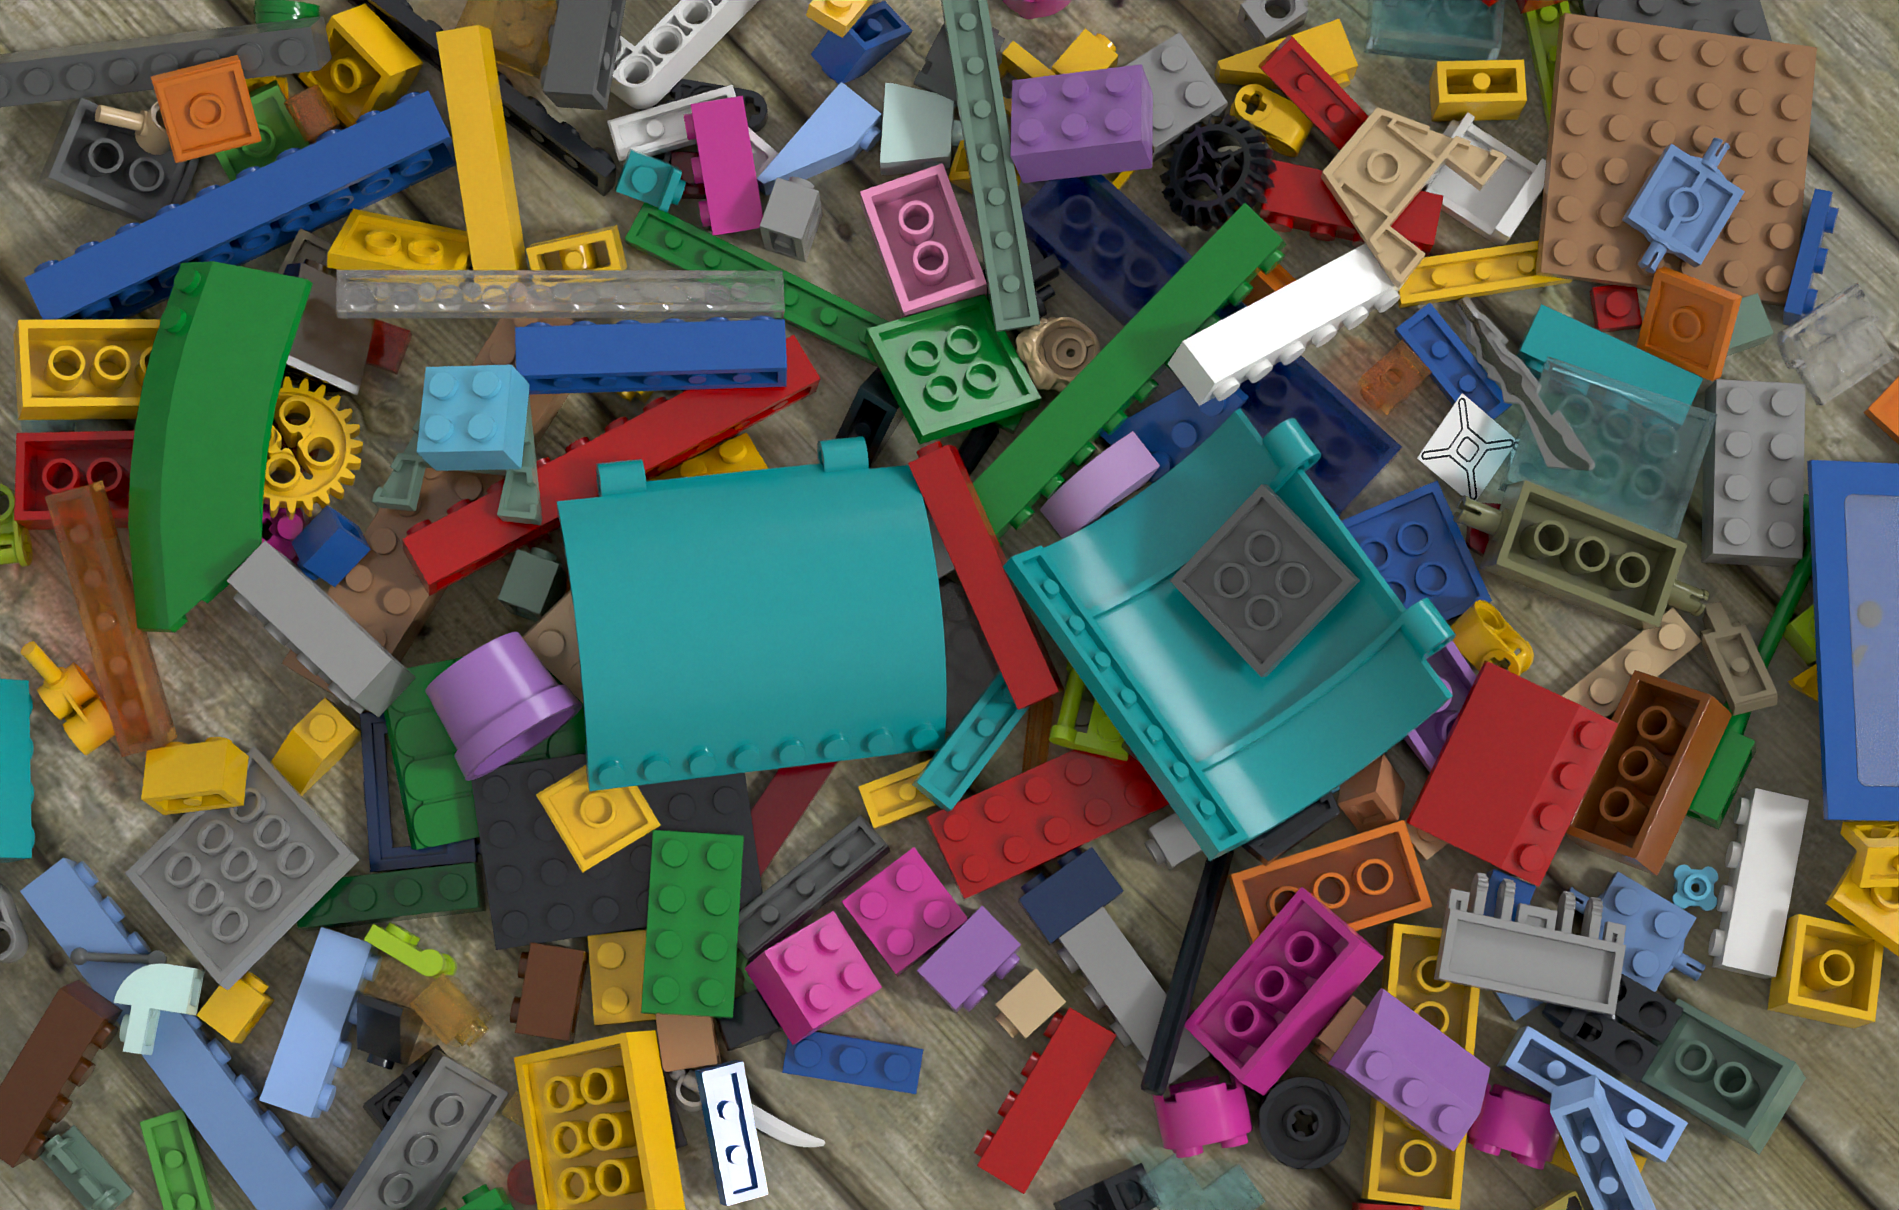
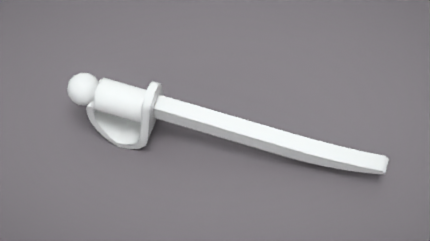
M687 1069L670 1071V1077L678 1081L675 1088V1099L678 1105L683 1110L689 1112L701 1110V1101H687L680 1092V1088L683 1085L699 1095L695 1071L691 1069L688 1073ZM751 1103L756 1128L781 1142L800 1147H820L825 1145L824 1140L788 1125Z

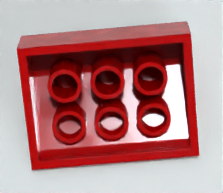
M1484 660L1406 823L1539 887L1611 741L1618 723Z

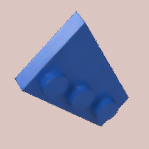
M1183 386L1127 418L1113 434L1108 435L1104 432L1101 436L1112 446L1133 431L1160 465L1149 479L1153 484L1209 438L1235 410L1241 408L1249 396L1238 388L1232 395L1222 401H1218L1215 397L1199 406L1189 391Z

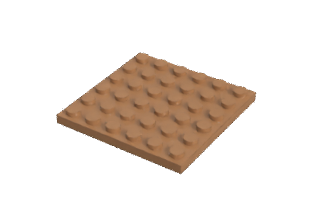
M1564 13L1560 16L1535 275L1651 290L1655 273H1649L1645 271L1646 267L1640 268L1638 262L1641 261L1651 243L1644 234L1622 221L1666 146L1673 144L1690 156L1703 158L1713 138H1719L1723 140L1722 144L1726 142L1730 148L1717 168L1728 181L1745 192L1700 266L1694 268L1676 255L1665 253L1656 270L1665 266L1740 295L1742 298L1758 293L1762 304L1785 307L1800 245L1817 47Z

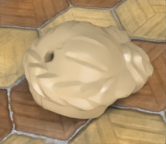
M1071 317L1042 318L1039 326L1024 330L1016 338L1017 354L1026 364V371L1035 387L1039 390L1053 389L1058 392H1062L1100 352L1101 346L1095 332L1079 320ZM1069 350L1075 351V355L1073 357L1067 356V352Z

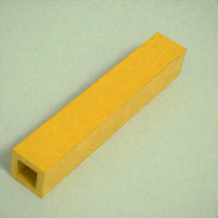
M474 25L436 32L477 295H491L492 302L513 300L519 289L527 290L531 289L491 29Z

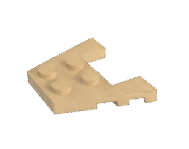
M1377 107L1324 169L1321 178L1389 279L1397 288H1400L1426 254L1394 230L1391 225L1443 164L1481 191L1504 163L1507 156L1494 149L1490 152L1470 145L1471 141L1458 136L1451 138L1429 130L1430 126Z

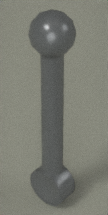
M78 947L70 955V959L75 965H83L87 961L149 965L167 964L166 954L159 950H155L149 955L87 952L86 949Z

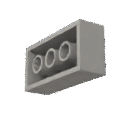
M1716 379L1705 390L1701 563L1791 567L1802 559L1805 384Z
M266 541L227 580L238 591L233 599L250 615H255L266 625L264 628L277 641L296 653V658L315 676L318 675L327 684H330L327 688L347 706L350 705L359 714L367 709L377 717H380L416 678L314 581L306 576L299 567Z

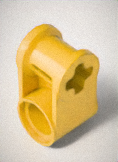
M1248 84L1242 87L1236 94L1229 111L1230 116H1235L1239 121L1241 119L1247 120L1256 130L1259 129L1266 136L1267 144L1274 151L1289 157L1298 156L1314 125L1291 100L1258 84ZM1249 103L1257 106L1253 115L1245 112Z
M1484 600L1475 601L1450 626L1456 634L1452 641L1460 653L1478 671H1480L1484 660L1520 676L1533 663L1534 653L1529 642L1513 629L1492 604ZM1520 649V653L1516 656L1514 651ZM1504 658L1508 659L1511 664L1507 663Z

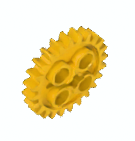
M285 376L283 388H280L274 419L278 424L280 433L272 425L263 504L270 505L269 513L271 518L276 516L279 508H286L289 520H293L296 508L302 507L308 518L312 517L313 504L318 503L321 508L327 505L330 506L328 495H332L340 500L344 498V489L341 484L353 486L355 475L349 470H360L362 459L355 456V454L362 452L363 442L354 440L360 433V425L347 424L352 419V409L338 411L341 397L336 395L327 401L324 398L326 386L323 384L314 393L308 391L309 382L306 378L303 379L299 388H293L290 377ZM291 413H300L308 421L303 425H292L285 420V417ZM281 435L290 448L297 446V460L289 448L281 450ZM315 449H324L332 457L327 461L318 462L313 460L309 453ZM299 464L302 465L309 475H312V479L307 480L300 472ZM285 470L294 478L290 482L282 484L273 481L270 475L274 471Z

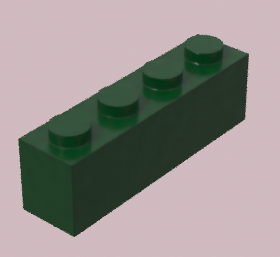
M473 862L342 877L297 921V927L306 931L320 930L321 927L333 929L486 911L482 866Z

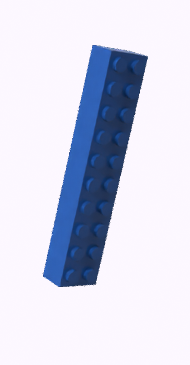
M429 91L421 94L420 92L406 94L396 102L395 106L382 112L375 110L365 113L357 119V124L342 131L340 129L329 130L321 134L316 139V143L303 149H288L276 157L277 161L262 168L259 166L247 168L237 174L236 180L221 187L219 185L206 187L196 194L195 199L182 205H167L156 212V217L141 224L138 222L126 224L115 232V236L105 241L85 243L75 250L74 255L64 260H50L40 264L34 269L35 273L25 277L24 280L42 319H127L169 299L174 286V279L181 263L215 261L241 266L294 241L300 229L312 233L350 215L353 208L361 210L456 166L453 139Z

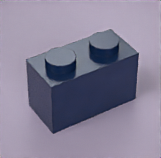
M1080 847L1073 849L1057 861L1061 867L1059 871L1049 878L1040 873L1021 887L1025 895L1018 899V903L1049 946L1098 909L1116 899L1124 891L1093 847L1084 853Z

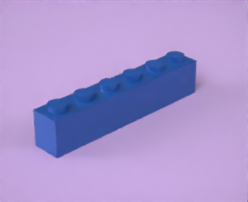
M756 316L750 320L730 321L724 317H713L703 322H685L681 319L670 318L660 323H640L636 320H622L616 324L596 325L590 321H578L566 326H551L547 323L535 322L528 324L526 327H515L516 370L530 384L529 395L786 387L785 319Z

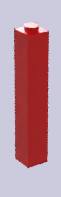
M937 441L916 451L919 458L909 462V467L1017 709H1025L1065 691L1024 597L1003 569L1007 559L956 446L949 444L943 446L941 441Z

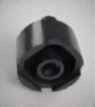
M1295 1077L1276 1083L1265 1096H1262L1255 1110L1254 1125L1258 1142L1271 1159L1289 1168L1315 1169L1330 1163L1342 1152L1349 1136L1351 1116L1344 1098L1333 1086L1312 1077ZM1297 1111L1301 1115L1310 1114L1313 1121L1307 1125L1310 1131L1307 1135L1303 1131L1294 1132L1292 1129V1124L1296 1122L1294 1114Z

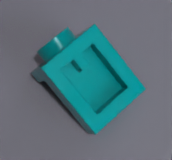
M629 149L615 191L656 206L659 210L667 213L671 203L678 205L686 181L680 179L682 171L678 166Z

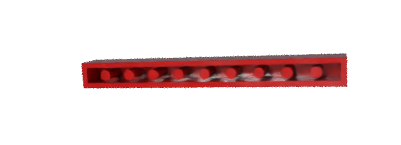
M793 334L786 338V387L681 390L682 393L669 400L663 396L651 401L643 408L644 413L631 420H628L627 417H621L611 422L604 428V434L592 440H589L588 437L576 440L566 447V454L552 461L549 457L536 461L542 511L541 525L506 522L497 516L505 479H502L491 485L486 490L487 495L471 502L470 499H464L451 506L446 511L447 516L433 523L430 519H427L412 526L406 532L408 536L402 539L403 551L428 595H433L561 527L557 512V501L599 497L596 481V463L642 459L646 481L815 393L820 377L795 335Z

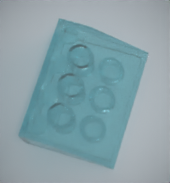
M1548 356L1538 379V382L1542 385L1538 396L1551 415L1557 410L1561 412L1593 459L1595 467L1590 471L1589 463L1566 447L1562 435L1543 417L1530 400L1528 409L1538 424L1552 453L1565 465L1576 470L1547 467L1527 418L1524 416L1498 490L1505 492L1508 485L1527 480L1677 539L1718 414Z

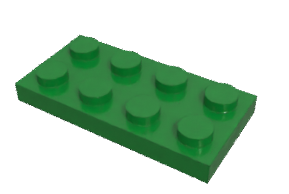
M653 830L641 1013L733 1018L743 835Z

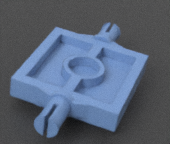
M1713 138L1703 158L1690 156L1673 144L1665 147L1622 221L1644 234L1651 243L1641 261L1638 262L1640 268L1646 267L1645 271L1655 273L1665 253L1676 255L1694 268L1702 264L1745 192L1728 181L1717 168L1730 148L1728 143L1722 144V139Z
M1615 872L1604 892L1597 897L1601 898L1603 902L1598 939L1602 940L1605 922L1626 925L1623 943L1626 945L1622 974L1654 992L1657 990L1664 975L1673 968L1697 981L1701 976L1699 972H1703L1706 965L1701 964L1682 952L1685 938L1697 917L1622 873ZM1570 887L1567 892L1574 893L1576 896L1575 900H1577L1575 910L1584 915L1585 906L1590 898Z

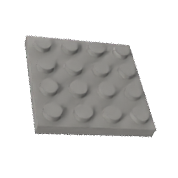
M255 746L247 753L249 759L244 806L187 812L125 872L127 877L209 974L226 990H229L360 860L270 760Z

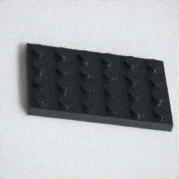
M586 753L504 765L489 774L471 780L496 950L530 945V943L539 944L647 926L653 831L582 873L536 796L539 792L585 766ZM745 773L638 785L640 792L661 825L654 830L743 835L739 911L763 893Z

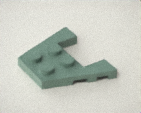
M529 396L521 469L455 471L506 476L497 516L506 522L541 525L542 511ZM420 416L412 428L415 433L405 451L398 453L390 467L393 471L384 487L378 486L373 495L372 502L378 508L416 512L425 469L432 468L417 453Z

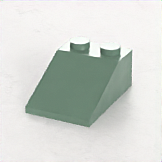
M1678 998L1675 1004L1684 1008L1683 1013L1662 1048H1659L1657 1056L1641 1082L1718 1132L1760 1155L1806 1080L1805 1075L1796 1062Z

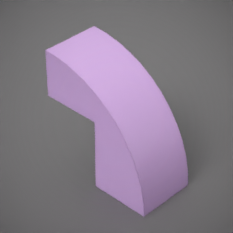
M1132 431L1072 476L1047 500L1040 511L1060 537L1064 539L1094 523L1102 516L1106 509L1144 486L1160 465Z

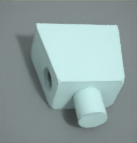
M885 83L880 154L881 175L914 173L942 163L945 169L950 168L952 146L958 147L959 142L963 140L961 121L954 120V101L937 93L894 83Z

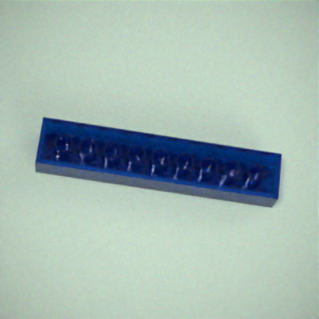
M1102 174L1049 180L1021 208L1026 237L1030 241L1035 240L1048 256L1055 254L1061 263L1059 268L1124 327L1192 258L1184 248ZM1243 302L1236 307L1229 303L1218 316L1223 320L1247 306ZM1299 356L1288 365H1284L1281 361L1273 365L1272 370L1266 376L1255 383H1251L1249 379L1240 383L1239 388L1249 396L1240 409L1262 438L1283 421L1295 418L1320 451V459L1306 470L1305 473L1338 517L1390 465L1402 449L1400 444L1303 356Z

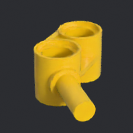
M34 641L28 642L23 646L21 654L44 678L43 685L37 688L38 694L59 720L65 718L66 722L62 724L65 732L84 755H89L124 729L112 709L100 698L92 681L75 662L66 668L57 667Z

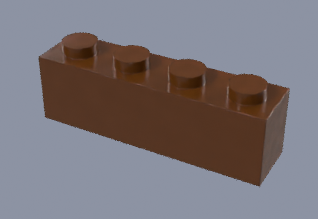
M80 980L59 988L0 1085V1159L12 1168L28 1159L34 1161L46 1149L44 1147L45 1144L50 1140L46 1135L53 1123H59L73 1104V1101L69 1099L76 1086H82L91 1076L96 1066L91 1061L99 1049L103 1050L109 1045L118 1031V1027L114 1024L123 1010Z

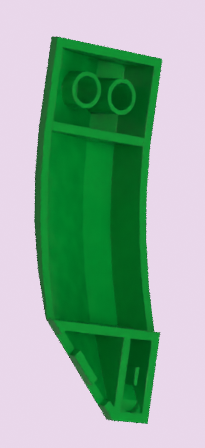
M215 261L181 263L174 279V286L167 306L161 316L160 325L151 350L142 385L132 450L128 528L137 628L143 632L175 633L188 622L185 614L201 600L208 604L230 584L227 580L231 577L232 573L262 544L263 495L272 424L286 363L313 285L308 279Z

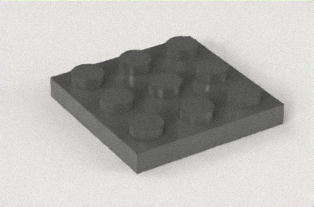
M1261 484L1170 581L1261 677H1267L1360 580L1267 484Z

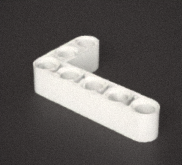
M681 0L636 46L620 36L610 91L635 109L645 110L653 107L759 0ZM704 20L702 23L693 24L696 21ZM675 50V51H673L672 53L663 54V53H665L666 51ZM646 79V80L643 81L642 83L633 84V83H635V82L638 81V80Z

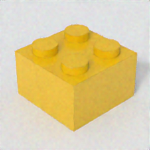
M1802 914L1787 918L1776 977L1771 978L1767 1010L1853 1029L1875 1022L1884 946L1857 926Z

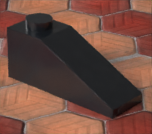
M360 993L357 1000V1049L369 1053L367 1062L386 1069L393 1070L395 1062L408 1065L426 1013L383 998Z

